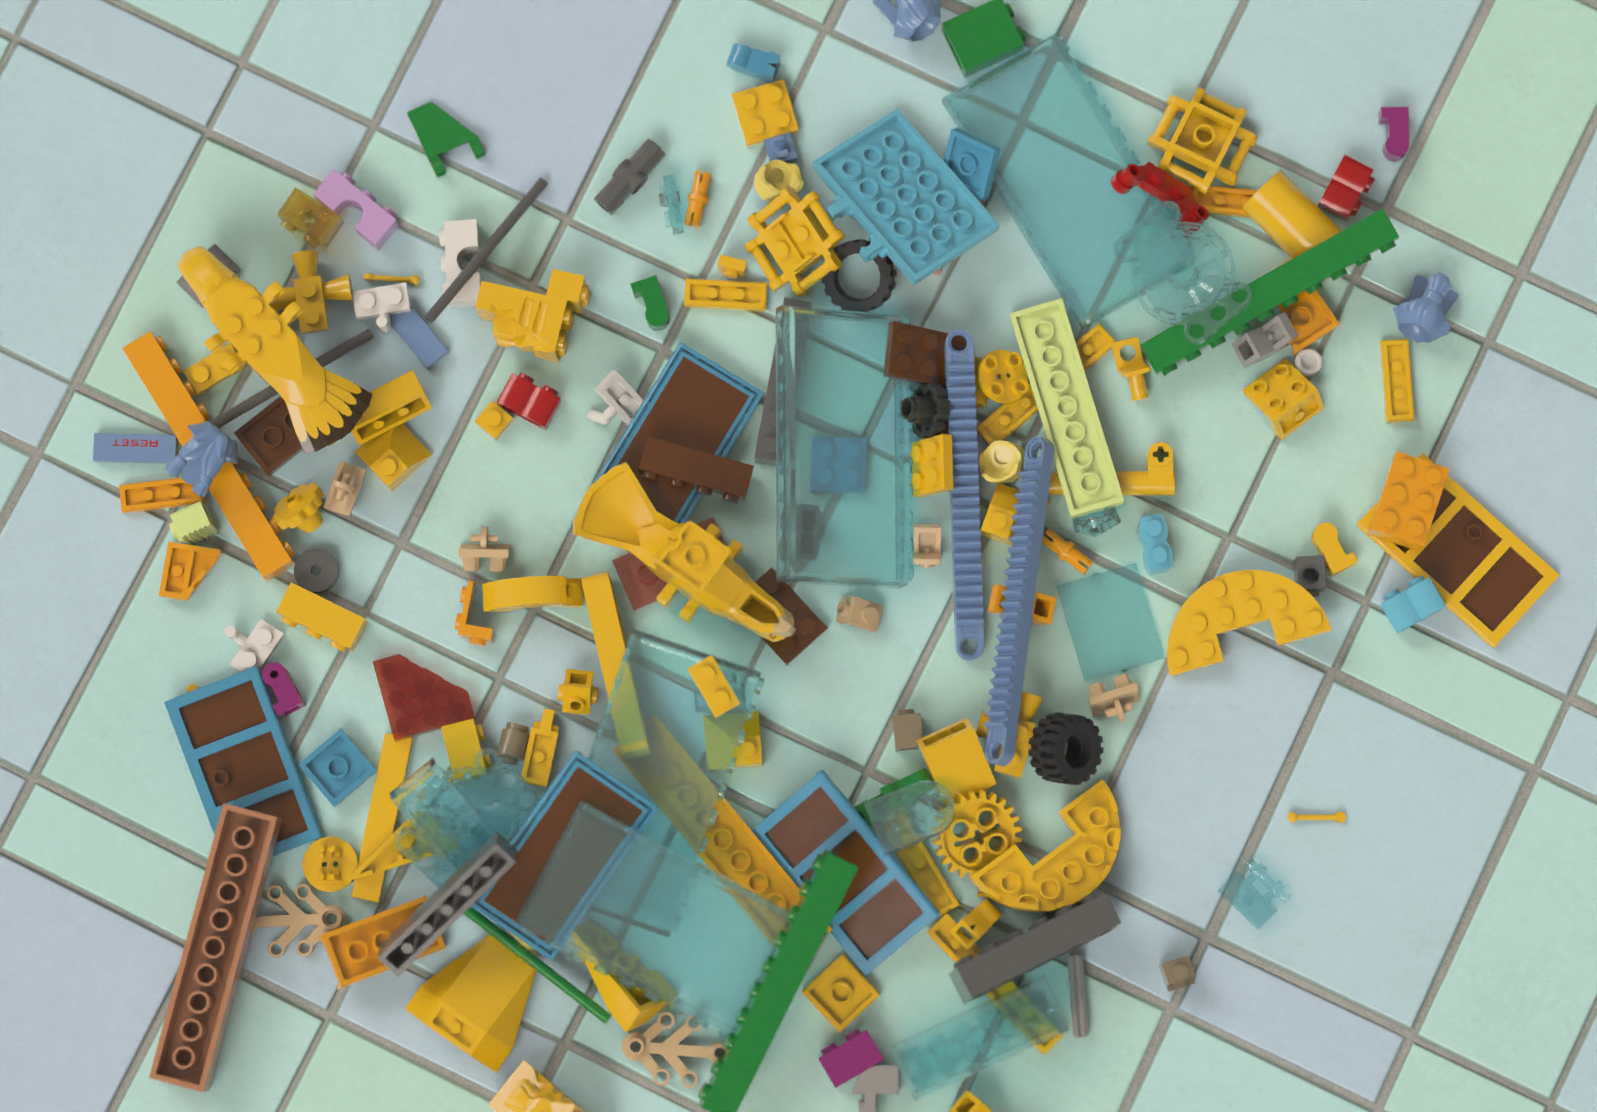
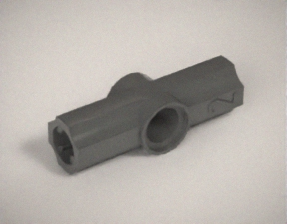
M647 139L629 160L625 159L615 169L612 179L595 196L594 201L604 211L612 215L631 194L634 195L642 188L650 172L666 156L665 152L654 141Z

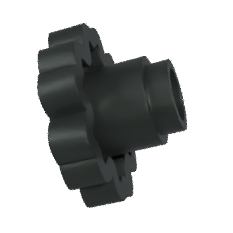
M921 384L912 396L904 398L901 403V416L908 422L913 423L912 432L918 438L934 437L940 435L945 430V420L950 415V401L945 399L946 389L940 384Z

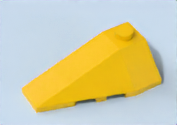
M592 920L576 926L571 932L609 1012L625 1032L646 1024L678 996L661 973L654 968L650 971L638 962L639 956L635 953L629 955L618 946L617 939Z

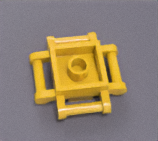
M1198 87L1190 102L1174 95L1169 96L1166 102L1167 108L1154 134L1149 136L1146 144L1153 149L1165 152L1158 166L1160 169L1199 188V192L1206 194L1214 176L1228 185H1235L1238 179L1237 173L1250 147L1255 145L1258 137L1254 133L1240 127L1248 111L1247 109L1242 107L1238 109L1205 93V89ZM1177 111H1182L1184 115L1171 141L1163 139ZM1234 137L1241 140V143L1228 169H1225L1220 165ZM1174 156L1207 172V174L1202 178L1170 161Z
M787 185L780 191L778 197L758 213L754 212L747 218L750 226L759 235L746 243L744 248L748 254L752 253L770 281L769 286L773 292L778 291L790 282L793 292L802 298L808 293V289L830 271H836L842 266L834 249L845 238V235L841 229L838 230L830 219L819 202L820 197L816 191L810 192L801 201L795 190ZM786 203H789L792 209L779 216L767 226L765 220ZM764 244L784 272L780 277L761 249V246ZM825 258V262L804 279L801 278V275Z

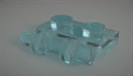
M1250 857L1243 865L1251 873L1245 878L1237 870L1217 892L1250 924L1259 930L1278 910L1270 901L1276 896L1284 904L1291 895L1284 889L1285 885L1280 881L1276 882L1265 871L1267 868L1262 863L1258 864ZM1256 879L1269 889L1264 896L1252 885Z

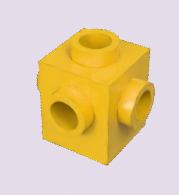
M566 669L564 683L559 684L558 700L562 701V712L590 715L592 704H597L598 687H594V671Z

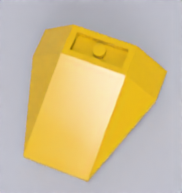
M489 934L422 984L405 1009L462 1051L497 1073L514 1048L536 970Z

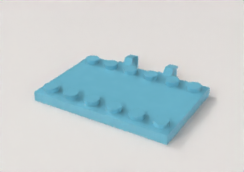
M898 108L812 163V169L836 195L833 198L834 203L827 207V214L832 222L836 218H842L845 214L849 218L854 216L870 235L868 239L870 245L861 247L860 257L867 263L878 255L881 258L888 256L913 286L999 230L1000 225Z

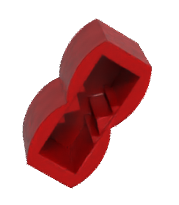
M1344 155L1318 207L1346 221L1350 215L1355 217L1363 203L1358 200L1362 191L1368 193L1375 178L1371 177L1374 169Z
M520 372L518 376L511 374L497 400V405L547 430L561 403V398L557 396L559 392L547 385H544L543 388L534 385V379Z

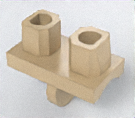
M340 461L323 508L350 517L367 471Z
M482 527L481 534H471V542H479L481 544H461L459 557H462L464 571H479L480 557L490 558V571H505L507 558H509L511 553V544H488L499 542V535H489L488 527Z
M1127 674L1116 676L1113 679L1116 689L1106 692L1103 683L1098 682L1090 685L1089 705L1093 717L1105 713L1106 718L1117 716L1118 721L1123 722L1125 721L1124 713L1133 710L1132 704L1140 701L1138 685L1136 682L1132 683Z

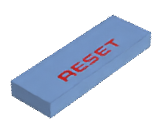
M94 433L93 461L169 464L177 455L178 439L176 435Z

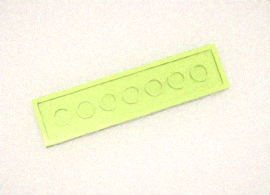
M1062 298L1009 313L1046 438L1054 445L1053 461L1071 519L1125 504Z

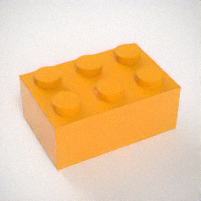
M1396 451L1392 457L1367 534L1420 552L1425 546L1449 468Z

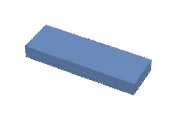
M412 306L409 312L389 315L391 326L427 369L431 368L449 353Z

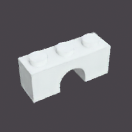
M477 219L444 221V230H439L440 245L445 246V256L441 257L442 273L447 275V283H442L443 293L462 272L459 265L463 256L480 250L479 224ZM480 273L473 274L449 303L450 307L476 305L482 281Z

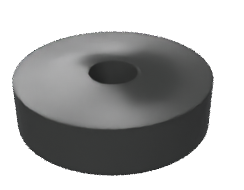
M313 548L303 552L297 558L294 565V576L302 588L312 593H323L330 590L337 582L339 566L336 559L328 551ZM314 567H321L319 575L315 576L312 574Z

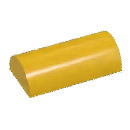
M1282 170L1272 176L1242 207L1290 258L1297 257L1342 231Z

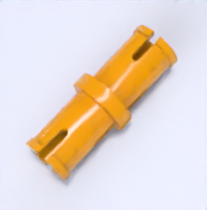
M695 171L692 191L687 196L689 204L683 223L686 226L692 227L693 224L694 228L701 227L704 206L708 205L707 193L710 179L712 178V174L708 172L701 174L702 171Z
M1052 528L1045 532L1046 535L1053 539V542L1046 536H1043L1042 543L1059 555V560L1062 562L1064 560L1067 561L1082 575L1089 570L1080 561L1088 567H1091L1094 561L1077 550L1072 541L1068 543L1054 532Z

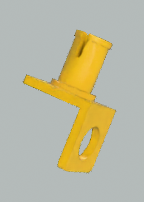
M1132 337L1113 342L1111 345L1117 372L1123 377L1128 378L1132 401L1148 398L1149 394L1147 393L1143 374L1151 371V368L1143 361L1139 339ZM1125 345H1131L1135 350L1134 357L1129 361L1123 360L1120 356V350Z

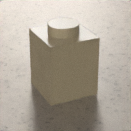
M914 709L898 710V715H893L892 718L895 751L919 749L916 740L923 738L921 713H915Z

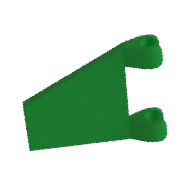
M428 102L406 112L436 177L446 174L439 156L466 143H469L476 159L485 156V151L478 136L433 102Z

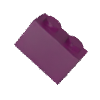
M858 1028L846 1035L847 1042L839 1047L833 1043L821 1050L823 1056L818 1059L835 1088L884 1060L867 1030L861 1032Z

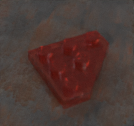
M400 654L372 661L395 742L440 730L442 726L469 719L475 720L467 690L455 686L444 680L443 677L424 667H420Z

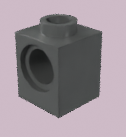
M1324 555L1295 557L1293 560L1294 581L1313 597L1320 596L1319 592H1323L1326 589ZM1307 570L1314 572L1317 577L1316 583H1307L1303 579V572Z

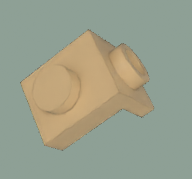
M914 524L913 564H919L923 568H931L935 564H941V524Z
M843 596L837 606L836 622L849 624L869 632H877L884 606L857 596Z

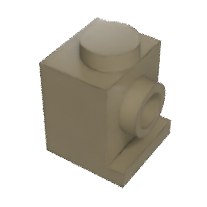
M1189 955L1159 965L1168 992L1195 983L1193 978L1196 976Z

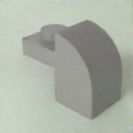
M1284 312L1274 317L1262 327L1247 332L1231 345L1243 367L1246 368L1290 345L1289 342L1298 337V334Z
M897 1065L874 1066L865 1070L858 1077L854 1085L853 1094H864V1100H859V1112H876V1094H898Z

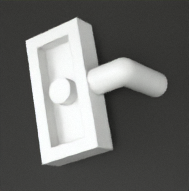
M406 282L352 291L356 319L362 320L378 317L376 324L383 333H388L391 330L389 315L411 311Z
M612 370L595 389L609 407L603 413L590 410L587 417L591 421L606 425L617 414L628 427L644 400L617 371Z
M262 619L259 620L249 637L238 631L235 627L227 626L225 634L242 646L230 665L240 672L250 669L252 666H259L261 671L285 634Z

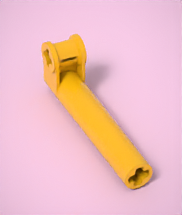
M1155 443L1148 450L1147 471H1115L1123 495H1174L1173 451L1167 443ZM1158 449H1162V453L1167 454V457L1162 462H1158V458L1153 457V454ZM1051 472L1048 495H1064L1057 472Z

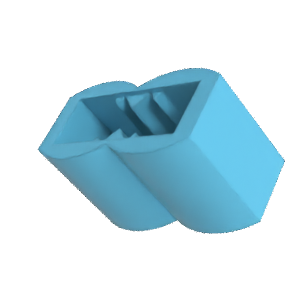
M1161 514L1141 517L1137 527V535L1141 546L1144 548L1142 556L1143 566L1149 576L1168 573L1173 564V553L1166 541L1168 535L1166 521Z
M1423 575L1408 583L1410 588L1400 593L1396 589L1383 596L1385 602L1381 603V606L1396 633L1408 629L1447 607L1430 577L1424 579Z

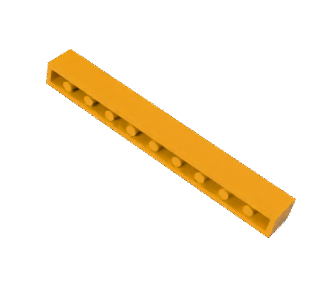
M149 331L122 349L183 447L193 436L188 425L206 422L210 415L202 403L200 405L196 404L193 396L197 394L189 381L183 383L179 376L183 371L175 358L169 360L165 351L168 350V347L160 335L155 337ZM226 462L214 477L209 491L262 577L268 582L295 565L291 557L296 554L287 541L282 543L277 534L281 530L272 518L268 520L263 511L267 507L259 495L254 497L249 490L253 485L246 473L240 474L235 467L238 463Z

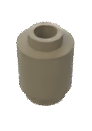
M507 722L506 728L502 729L496 753L498 756H501V762L517 765V761L524 760L529 740V734H527L528 727Z

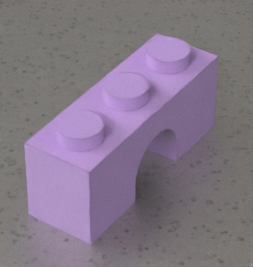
M333 170L313 193L315 199L336 217L347 207L356 206L361 208L363 216L355 226V230L358 235L379 251L399 227L395 219L397 214L386 205L381 208L374 201L377 198L364 188L360 191L355 187L356 181L343 171L342 174H339L336 170Z

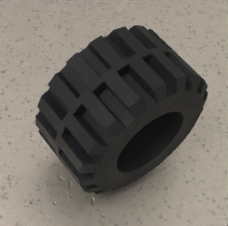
M1056 712L1055 714L1050 713L1046 715V719L1041 718L1038 721L1039 726L1034 727L1032 730L1033 738L1029 739L1031 749L1028 750V756H1032L1030 764L1032 767H1036L1035 773L1038 776H1042V779L1068 785H1080L1082 782L1090 780V775H1095L1097 765L1101 764L1102 759H1100L1101 753L1103 754L1104 750L1101 747L1103 738L1098 735L1100 730L1098 726L1093 725L1094 721L1082 715ZM1066 742H1067V752H1066V755H1065V754H1064V750H1065V745H1066Z

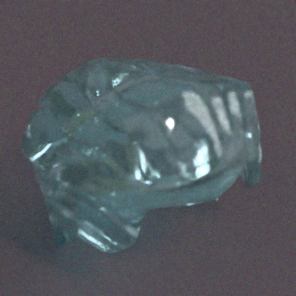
M1111 506L1105 507L1104 510L1073 518L1074 532L1084 533L1092 537L1106 533L1108 529H1112L1121 522L1117 508Z

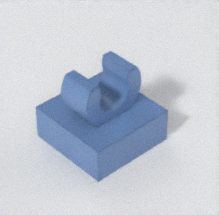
M790 132L764 140L769 161L778 159L790 163L798 160Z

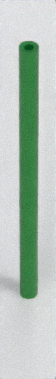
M470 906L463 913L604 1024L612 1017L609 1012L475 908Z

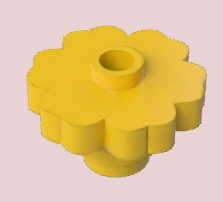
M314 482L309 485L304 483L292 489L288 496L283 497L274 508L275 514L272 516V519L282 530L287 527L292 529L297 526L300 530L311 533L318 529L323 522L321 511L318 508L323 503L321 498L324 496V493Z

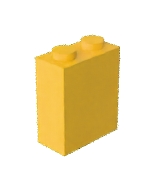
M967 718L916 740L939 797L945 807L949 806V798L955 803L958 802L959 792L967 798L970 789L975 794H978L980 789L987 792L991 786L996 785L975 730Z

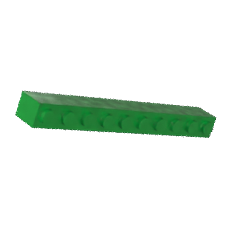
M1382 208L1140 344L1156 375L1162 372L1163 376L1178 369L1176 364L1185 358L1187 362H1191L1202 355L1200 350L1210 345L1214 349L1226 342V335L1235 332L1237 336L1251 328L1249 325L1251 321L1258 318L1262 322L1275 314L1273 309L1283 304L1284 308H1287L1299 301L1297 296L1307 291L1310 295L1323 287L1321 282L1331 277L1335 281L1348 273L1346 268L1356 264L1357 267L1366 264L1372 260L1370 255L1380 250L1383 254L1397 246L1394 241L1399 239V235Z
M826 849L822 855L818 854L811 867L814 870L811 879H805L799 891V895L802 897L797 906L793 904L786 917L789 923L785 931L780 930L773 944L776 946L772 957L768 955L761 967V971L764 973L760 981H755L751 986L748 994L751 999L747 1007H741L736 1017L738 1025L734 1033L729 1032L724 1041L723 1047L726 1049L722 1058L717 1057L710 1070L713 1076L709 1084L704 1083L699 1091L698 1098L701 1099L699 1104L702 1109L709 1112L738 1111L857 872L858 866L855 863Z

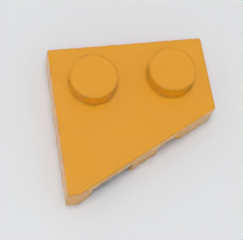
M168 542L159 596L188 601L221 557L222 550Z

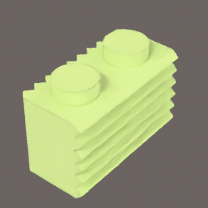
M201 501L170 514L173 521L169 523L170 530L174 538H177L180 543L185 541L188 545H193V543L197 544L198 541L202 542L203 539H208L209 536L213 537V534L218 535L219 531L211 512Z

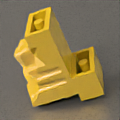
M552 269L546 295L481 281L475 308L480 319L489 320L493 323V335L498 347H516L521 351L534 352L536 357L559 364L560 356L565 357L568 347L566 331H571L574 323L572 312L582 314L583 307L589 306L591 299L590 285H587L583 275Z
M526 1061L520 1064L488 1104L496 1112H587Z

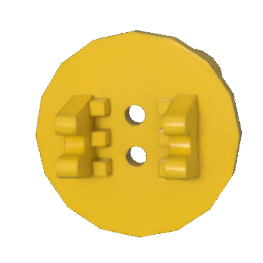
M997 349L987 353L980 360L977 368V381L981 390L989 399L997 403L1008 404L1018 400L1028 391V375L1019 353Z
M332 836L320 838L312 843L304 853L302 863L304 876L312 886L320 891H340L353 882L350 874L358 867L357 854L352 845L341 838ZM323 862H327L326 867H323ZM334 862H338L337 867H334Z

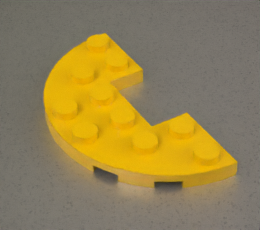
M1240 570L1226 573L1199 587L1178 611L1169 633L1167 645L1169 673L1172 677L1224 662L1217 635L1264 621H1271L1278 646L1330 632L1332 629L1327 616L1318 602L1307 590L1293 580L1263 570Z
M1103 779L1058 812L1074 835L1032 866L1017 845L1014 844L971 876V881L984 894L996 902L1025 912L1060 910L1070 904L1074 905L1080 902L1082 898L1090 895L1103 882L1111 870L1120 844L1121 828L1118 807Z

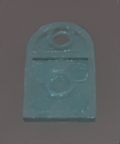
M919 781L864 803L884 856L942 834L949 828L955 815L952 795L947 788L934 781ZM936 798H944L948 805L945 809L939 811L932 807V802Z

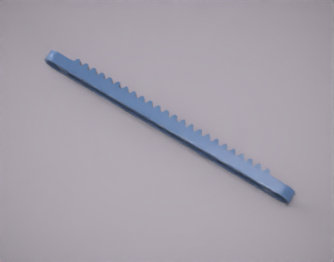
M955 329L947 335L944 343L946 399L950 401L947 434L952 435L954 490H950L949 493L954 634L956 653L960 658L970 661L980 657L984 650L975 364L972 336L964 329ZM954 336L964 337L966 340L964 350L957 351L953 349L951 340ZM968 638L973 639L977 643V650L972 655L966 654L962 650V643Z
M1038 436L1031 438L1026 445L1023 470L1018 472L1021 482L1016 483V486L1020 489V492L1015 494L1018 503L1013 506L1017 514L1012 515L1015 525L1010 528L1014 532V536L1009 537L1013 545L1008 548L1011 557L1006 559L1010 567L1005 569L1008 579L1003 581L1007 590L1002 591L1005 601L1001 602L1000 605L1004 608V612L999 613L1002 623H999L997 627L1001 630V633L996 635L1000 642L994 648L998 655L993 657L997 665L992 668L995 677L990 679V682L994 685L989 690L992 699L987 701L991 710L986 712L989 721L984 723V726L988 729L985 747L986 760L999 766L1008 765L1015 751L1054 456L1053 443L1048 439ZM1042 445L1041 454L1037 457L1038 449ZM1000 745H1002V752L1000 757L998 758V748Z

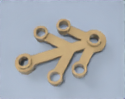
M299 884L295 888V896L299 900L306 901L318 913L305 914L285 895V891L281 886L272 885L267 890L268 898L271 901L277 902L290 915L256 916L252 933L261 927L290 926L277 941L271 942L268 946L269 954L272 957L280 958L285 954L286 947L306 926L318 925L306 940H300L296 945L297 953L307 957L313 953L314 946L319 942L318 937L345 925L346 915L339 906H326L313 894L312 888L307 884ZM306 887L309 893L306 897H300V888ZM274 888H278L281 892V895L276 899L271 896V891ZM330 914H335L337 916L336 923L329 924L327 917ZM308 943L310 950L307 953H302L300 951L301 944ZM275 944L281 945L282 951L280 954L275 955L272 952V947Z
M669 1012L661 1013L658 1021L643 1034L631 1033L625 1037L622 1043L624 1055L633 1061L640 1060L653 1075L654 1082L660 1086L668 1084L670 1074L667 1070L661 1069L650 1054H661L681 1077L682 1084L687 1088H693L698 1083V1076L695 1072L690 1071L678 1056L710 1058L714 1063L716 1059L715 1050L717 1048L726 1049L723 1047V1042H717L711 1047L679 1044L693 1031H698L702 1028L703 1020L696 1014L688 1016L686 1023L663 1043L651 1041L662 1030L673 1027L675 1018ZM665 1015L670 1016L672 1019L669 1026H663L661 1023V1018ZM691 1018L699 1019L700 1024L697 1028L689 1026ZM634 1041H638L641 1044V1049L638 1052L631 1050V1044ZM659 1072H665L667 1075V1079L663 1083L658 1082L656 1079V1075ZM687 1074H692L695 1077V1082L692 1085H687L684 1081Z

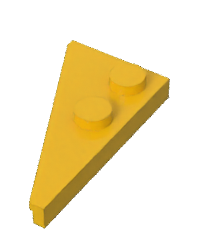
M419 807L350 876L357 880L454 849L458 844L422 807Z

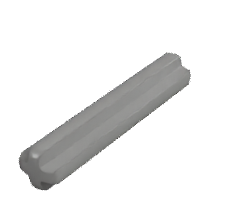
M1070 954L1067 960L1073 1036L1076 1038L1087 1037L1089 1031L1082 954Z

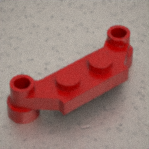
M1149 161L1142 166L1129 164L1124 170H1119L1111 178V186L1120 194H1126L1134 186H1138L1180 212L1182 216L1178 219V227L1186 235H1194L1202 227V223L1209 217L1208 210L1204 206L1199 205L1192 194L1193 189Z

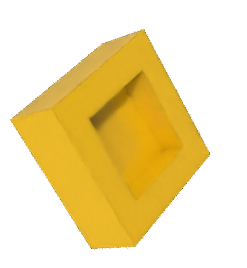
M720 254L717 264L718 271H721L723 276L737 279L738 276L745 277L747 261Z
M491 401L474 422L497 440L514 419L496 403Z

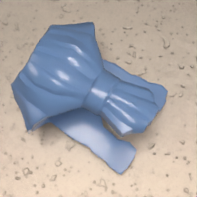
M873 0V4L894 25L893 37L906 39L911 42L922 41L925 37L932 34L936 26L940 24L941 0H895L899 5L898 8L894 7L888 0Z
M1440 272L1432 275L1429 279L1422 275L1414 277L1411 292L1406 302L1393 308L1398 330L1405 337L1417 343H1430L1449 334L1450 324L1445 317L1448 310H1450L1453 303L1459 297V294L1451 290L1452 286L1449 282V277Z
M209 421L188 425L193 435L192 438L165 468L168 474L173 477H178L181 472V479L193 485L192 490L194 493L202 497L206 496L214 477L218 474L224 463H238L237 441L231 439Z

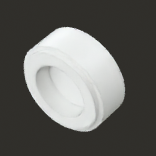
M1303 349L1296 355L1294 367L1304 377H1312L1321 369L1322 358L1314 349Z

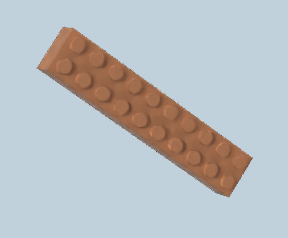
M223 803L149 1078L200 1092L210 1091L283 818Z

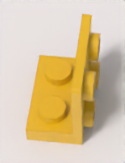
M1287 359L1280 361L1243 389L1244 395L1269 419L1275 435L1280 440L1324 409L1318 389Z

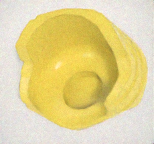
M778 159L762 166L754 177L755 190L767 203L778 197L780 191L787 185L791 186L798 194L804 184L797 164H789Z
M995 441L979 454L981 475L988 482L1001 484L1016 481V479L1020 478L1018 472L1023 470L1025 450L1022 446L1013 442Z

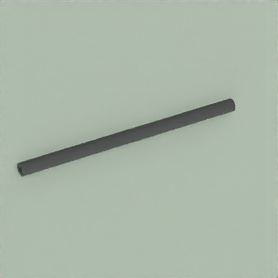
M539 178L427 312L424 316L426 321L431 324L434 323L546 188L548 183L543 178Z
M368 328L318 357L316 361L322 367H325L373 339L374 336ZM270 385L209 422L213 426L220 428L279 393Z

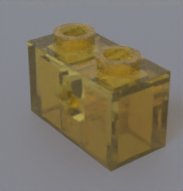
M296 187L277 213L282 221L280 224L282 227L293 234L297 230L305 235L303 240L315 248L320 245L326 249L344 223L340 215ZM312 217L315 220L313 224L310 222L305 223L304 221L305 218L311 219Z

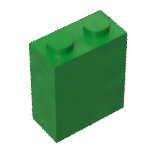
M991 0L942 23L941 31L964 78L1023 52L1026 37L1022 28L1015 26L1012 20L1015 17L1014 12L1008 2L1004 4L1003 0Z

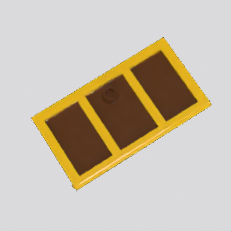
M1424 453L1418 457L1419 459L1434 463ZM1448 475L1425 546L1420 552L1367 534L1377 503L1362 519L1358 520L1356 525L1414 578L1423 575L1424 579L1430 577L1447 608L1492 648L1499 645V641L1559 577V574Z

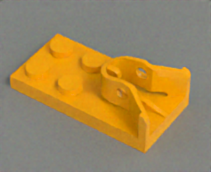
M426 896L324 933L318 937L319 942L324 945L338 982L336 985L337 990L390 970L377 958L379 946L427 900ZM440 935L417 959L445 949L442 936Z

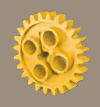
M970 789L968 791V798H965L959 792L958 802L956 803L949 798L950 808L940 807L944 814L943 818H934L940 826L931 828V831L938 835V837L931 839V842L934 845H940L934 850V853L937 856L943 855L940 862L942 865L949 863L947 869L951 873L958 868L957 875L960 878H963L967 872L970 879L971 876L1012 847L1014 843L1022 842V839L1015 835V833L1022 830V827L1014 824L1020 818L1016 814L1010 815L1014 808L1011 805L1004 807L1006 800L1003 797L996 801V794L994 792H991L986 798V792L983 789H980L978 796ZM983 811H990L989 819L983 823L979 822V815ZM964 822V830L959 834H953L955 824ZM997 823L999 824V827H998V828H996V829H991V828H993V827L995 826V824H997ZM979 830V839L975 840L973 838L975 836L974 831ZM994 836H1000V843L996 847H989L990 839ZM962 841L958 846H954L955 842ZM969 847H975L973 857L964 859V851Z

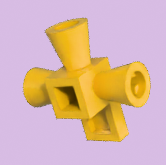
M306 250L293 253L291 257L299 279H293L294 287H282L286 293L271 306L277 312L285 309L295 301L304 312L299 317L300 333L302 335L329 331L326 309H328L327 300L353 301L350 275L347 274L324 282L320 275L317 276L318 251Z
M1022 692L1013 758L1006 766L995 765L994 771L1021 779L1028 750L1031 747L1029 739L1033 738L1032 730L1036 727V724L1031 722L1043 700L1042 697ZM983 710L976 729L977 737L987 738L988 729L984 726V723L989 721V717ZM1002 745L1000 747L998 758L1000 757L1002 752Z

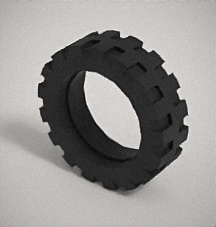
M865 239L851 240L838 245L834 251L842 263L849 255L859 254L861 247L869 246L870 241ZM879 255L873 259L879 268L880 284L876 292L870 297L857 299L847 295L839 283V268L836 271H830L821 278L822 284H825V294L830 296L831 302L835 306H840L841 310L846 312L863 313L881 307L891 297V292L896 286L895 277L897 276V271L894 269L892 260L888 256L881 258Z

